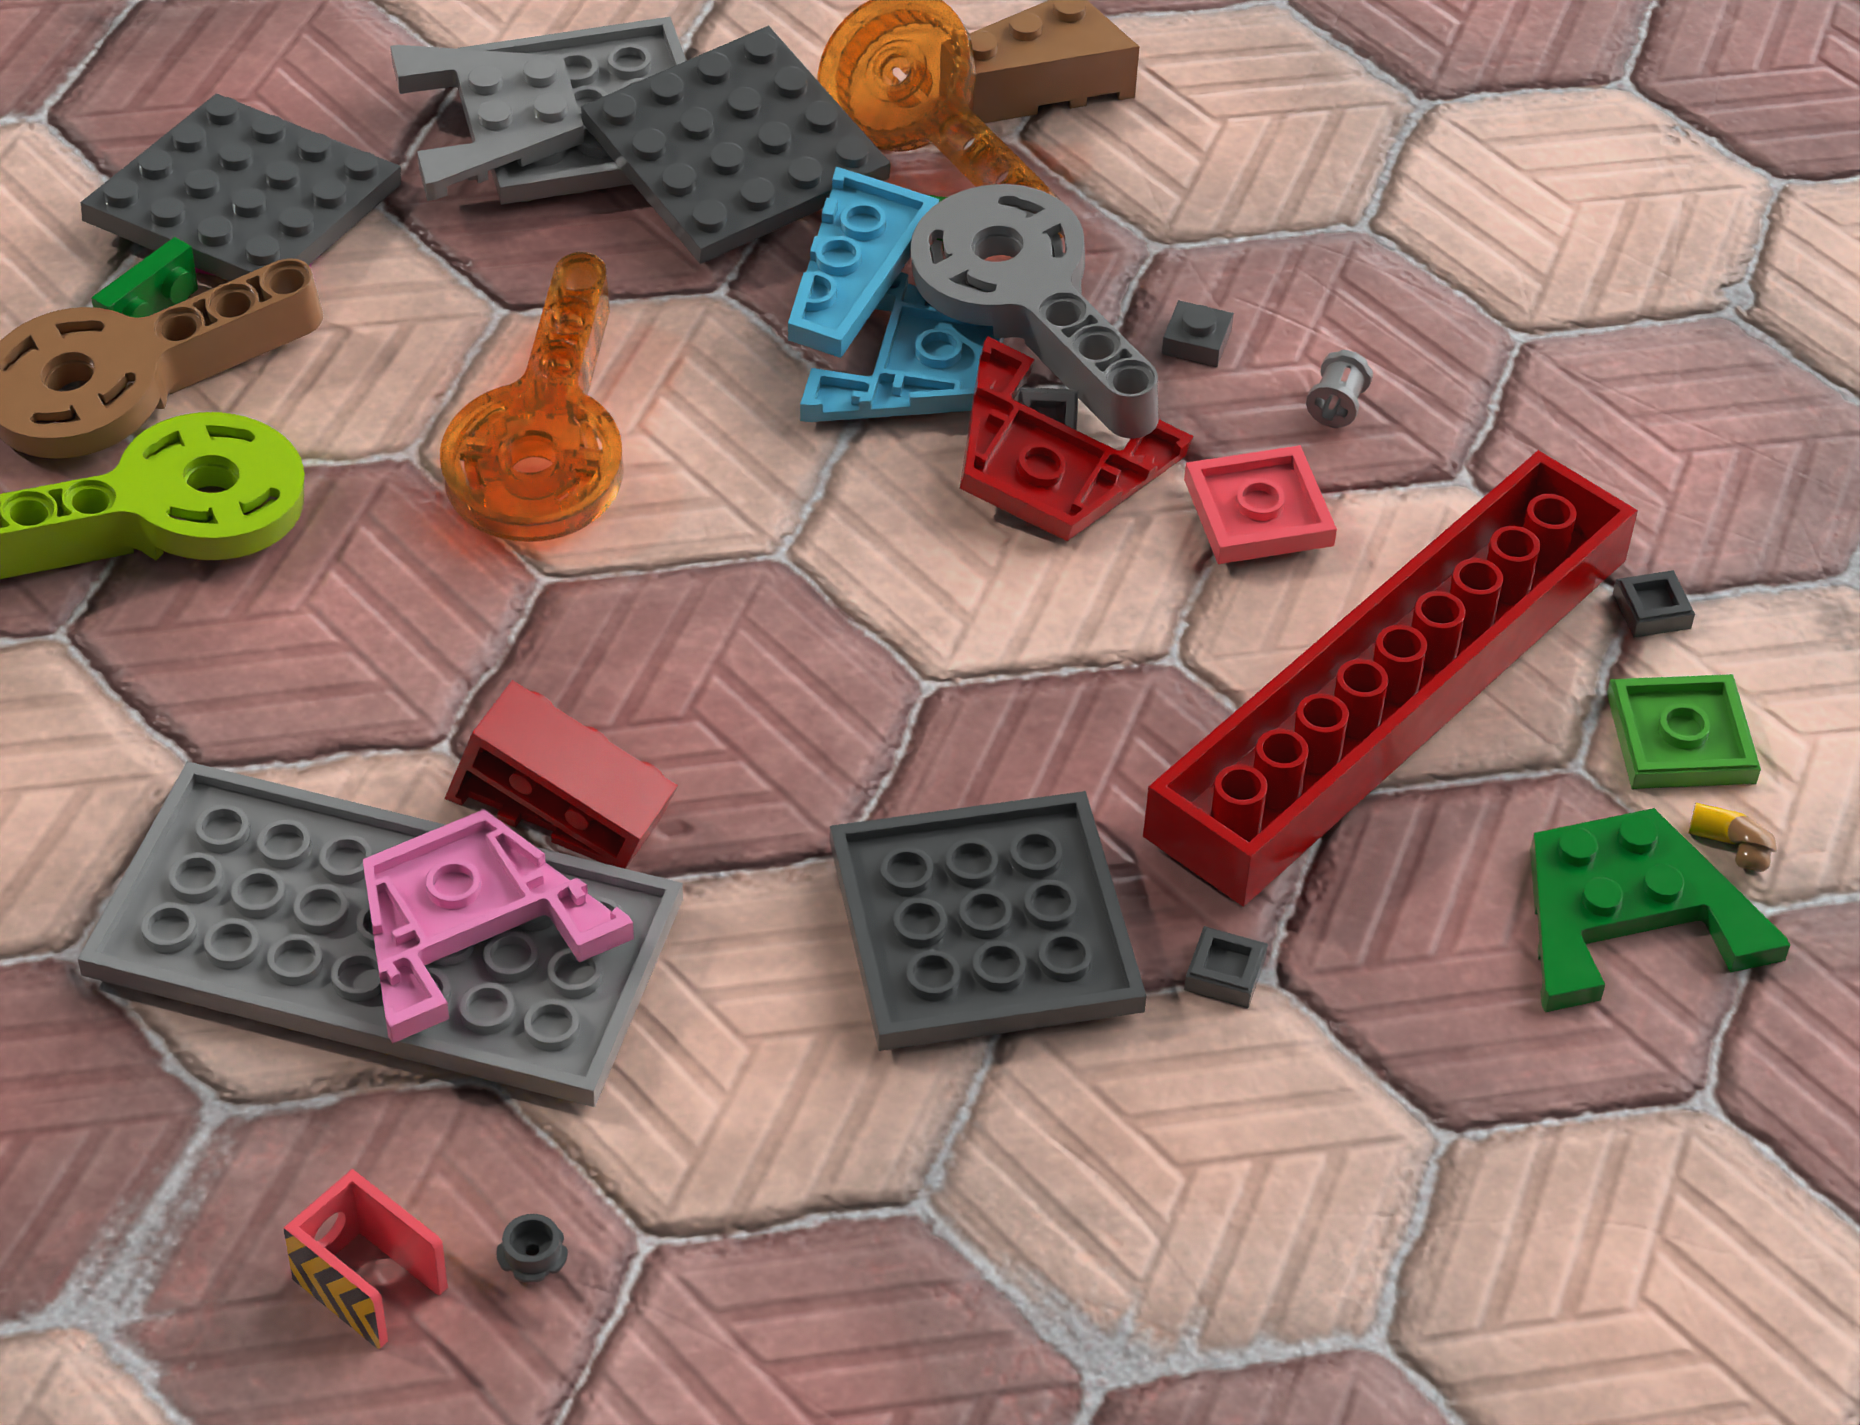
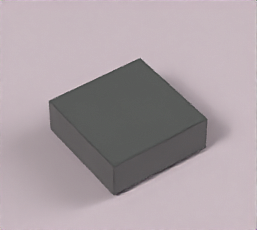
M1674 570L1616 579L1613 596L1633 638L1692 628L1695 613Z
M1204 926L1186 974L1184 990L1249 1008L1266 959L1268 944Z

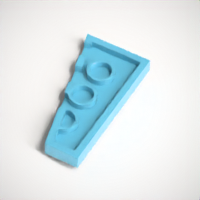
M836 166L832 178L830 197L826 198L822 211V223L818 236L814 237L811 246L810 262L807 271L803 273L788 321V341L842 358L911 258V240L914 230L921 218L933 206L939 203V199Z

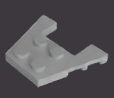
M410 45L390 46L392 65L400 94L447 87L458 88L473 142L417 151L419 171L427 201L447 196V186L468 179V181L477 180L478 183L488 180L489 170L517 160L518 164L522 167L584 143V125L563 56Z

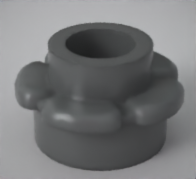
M526 1214L515 1218L506 1226L502 1236V1243L497 1246L496 1255L497 1261L504 1271H512L514 1278L518 1281L535 1283L542 1281L549 1273L554 1274L562 1269L567 1260L568 1249L562 1244L564 1241L563 1233L551 1219L540 1214ZM539 1250V1253L535 1256H529L526 1254V1251Z

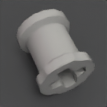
M1341 350L1339 352H1331L1325 357L1320 371L1322 379L1319 384L1314 385L1309 391L1306 400V406L1310 415L1321 424L1333 428L1345 427L1355 420L1359 410L1357 399L1360 393L1368 389L1373 378V371L1368 366L1367 360L1356 352ZM1350 368L1351 372L1347 381H1341L1345 369ZM1333 395L1339 398L1334 409L1330 410L1329 404Z

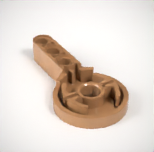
M298 259L278 260L147 317L134 318L103 308L77 307L46 313L23 323L0 340V439L20 452L43 458L79 457L101 451L119 443L140 428L155 409H165L168 393L173 394L316 330L323 320V311L311 268L308 264ZM76 381H88L86 384L77 389L71 391H59L63 386ZM128 381H135L134 383H129L126 389L109 404V401L125 387ZM36 421H57V422H60V423H38V424H37Z

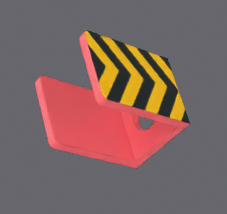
M351 1169L283 1227L292 1280L377 1349L382 1348L388 1342L382 1296L377 1289L335 1256L359 1234L364 1236L436 1295L440 1296L448 1288L441 1239L354 1169ZM338 1213L337 1220L331 1230L322 1239L316 1241L314 1238L320 1226L330 1216Z

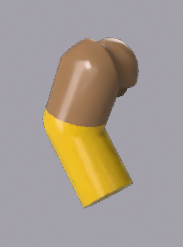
M1695 803L1688 834L1738 845L1735 862L1740 868L1764 872L1770 867L1771 852H1777L1776 840L1772 833L1743 813Z

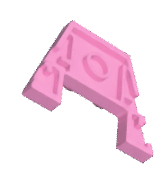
M485 809L363 859L388 1037L392 1044L449 1019L448 1003L426 969L425 965L543 915L550 917L579 963L634 939L633 921L625 912L618 907L611 911L588 894L587 884L579 878L569 880L546 863L545 853Z

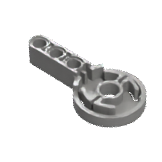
M994 184L974 187L953 194L937 203L921 218L911 240L912 271L918 291L933 308L950 318L962 322L993 326L994 339L1011 337L1024 339L1025 344L1069 389L1079 390L1078 398L1115 435L1123 438H1139L1151 433L1156 428L1159 421L1157 371L1081 295V280L1085 270L1084 233L1077 216L1066 204L1038 189L1020 185ZM1059 232L1062 234L1065 241V254L1063 253V245L1060 235L1058 234ZM937 238L943 239L944 254H945L946 259H944V257H943V245H942V241L936 240ZM996 255H1006L1013 257L1009 260L1001 262H991L984 260L988 257Z

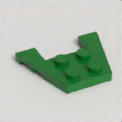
M1655 808L1535 832L1533 835L1530 855L1534 910L1538 916L1539 944L1537 951L1538 960H1541L1542 970L1541 1005L1545 1013L1601 1001L1606 984L1586 944L1694 921H1702L1705 923L1730 973L1786 960L1790 948L1787 937Z

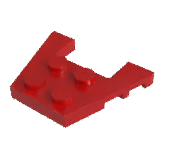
M988 336L984 341L979 357L959 489L1065 541H1069L1179 462L1188 453L1194 436L1162 420L1158 421L1156 428L1151 433L1139 438H1130L1125 448L1119 451L1015 401L1014 399L1019 393V387L1024 385L1031 374L1035 359Z

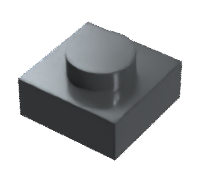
M1178 300L1163 337L1162 354L1218 367L1232 331L1234 313Z

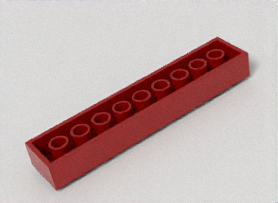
M1536 451L1150 784L1147 793L1143 837L1244 907L1626 561L1638 510L1543 452Z

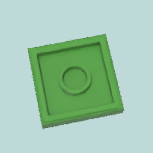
M1733 674L1610 679L1607 698L1631 789L1757 784L1761 768Z

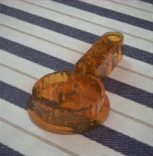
M869 0L852 11L838 25L822 53L817 80L878 149L903 152L932 144L975 187L997 184L999 178L1006 172H1009L1006 178L998 184L1020 185L1038 189L1062 201L969 108L968 105L976 80L972 42L962 19L944 1ZM894 68H899L907 75L902 82L893 74ZM975 139L971 146L964 150L967 143Z

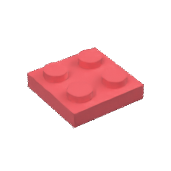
M1301 445L1186 463L1184 481L1218 564L1326 548L1335 545L1337 528Z

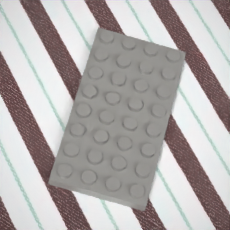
M187 761L79 955L78 964L81 976L595 1107L683 901V883L537 847L545 853L547 864L569 880L579 878L587 884L588 894L611 911L618 907L625 912L633 921L634 939L579 963L550 917L543 915L425 965L426 969L448 1003L449 1019L392 1044L388 1037L363 859L440 828L445 824Z

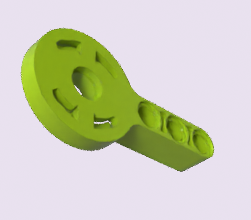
M198 412L163 420L140 433L125 449L117 467L106 474L0 494V579L132 554L134 549L142 551L154 560L162 556L164 551L177 556L200 560L238 558L261 551L282 539L294 527L302 513L305 473L301 457L296 448L284 435L260 421L245 416L222 412ZM207 486H217L225 488L227 490L216 493H207L198 491L197 489ZM270 496L278 498L277 500L270 499L264 506H262L258 510L250 514L244 515V513L249 512L263 504ZM173 515V516H176V517L184 518L185 520H180V519H177V518H172V517H170V516Z

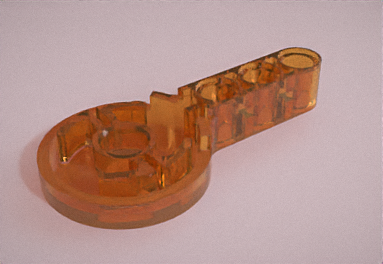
M571 253L561 258L556 264L524 375L512 384L488 391L469 402L455 415L442 438L440 464L446 495L453 508L465 521L489 535L522 542L560 538L572 534L595 521L609 508L619 492L624 473L621 435L610 413L598 401L588 395L610 313L606 265L601 258L592 253ZM597 437H598L599 440H600L602 449H599V446H598V443H597V440H596ZM531 457L544 458L553 463L548 468L538 472H521L513 468L521 460ZM461 461H464L465 473L462 469ZM566 493L569 494L568 496H566V497H565L564 499H562L561 501L559 500V499H560L561 497H563Z

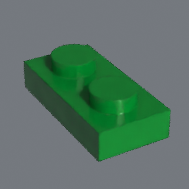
M173 237L91 297L93 307L113 310L129 317L141 318L153 315L187 300L191 294L198 290L192 246L177 237Z

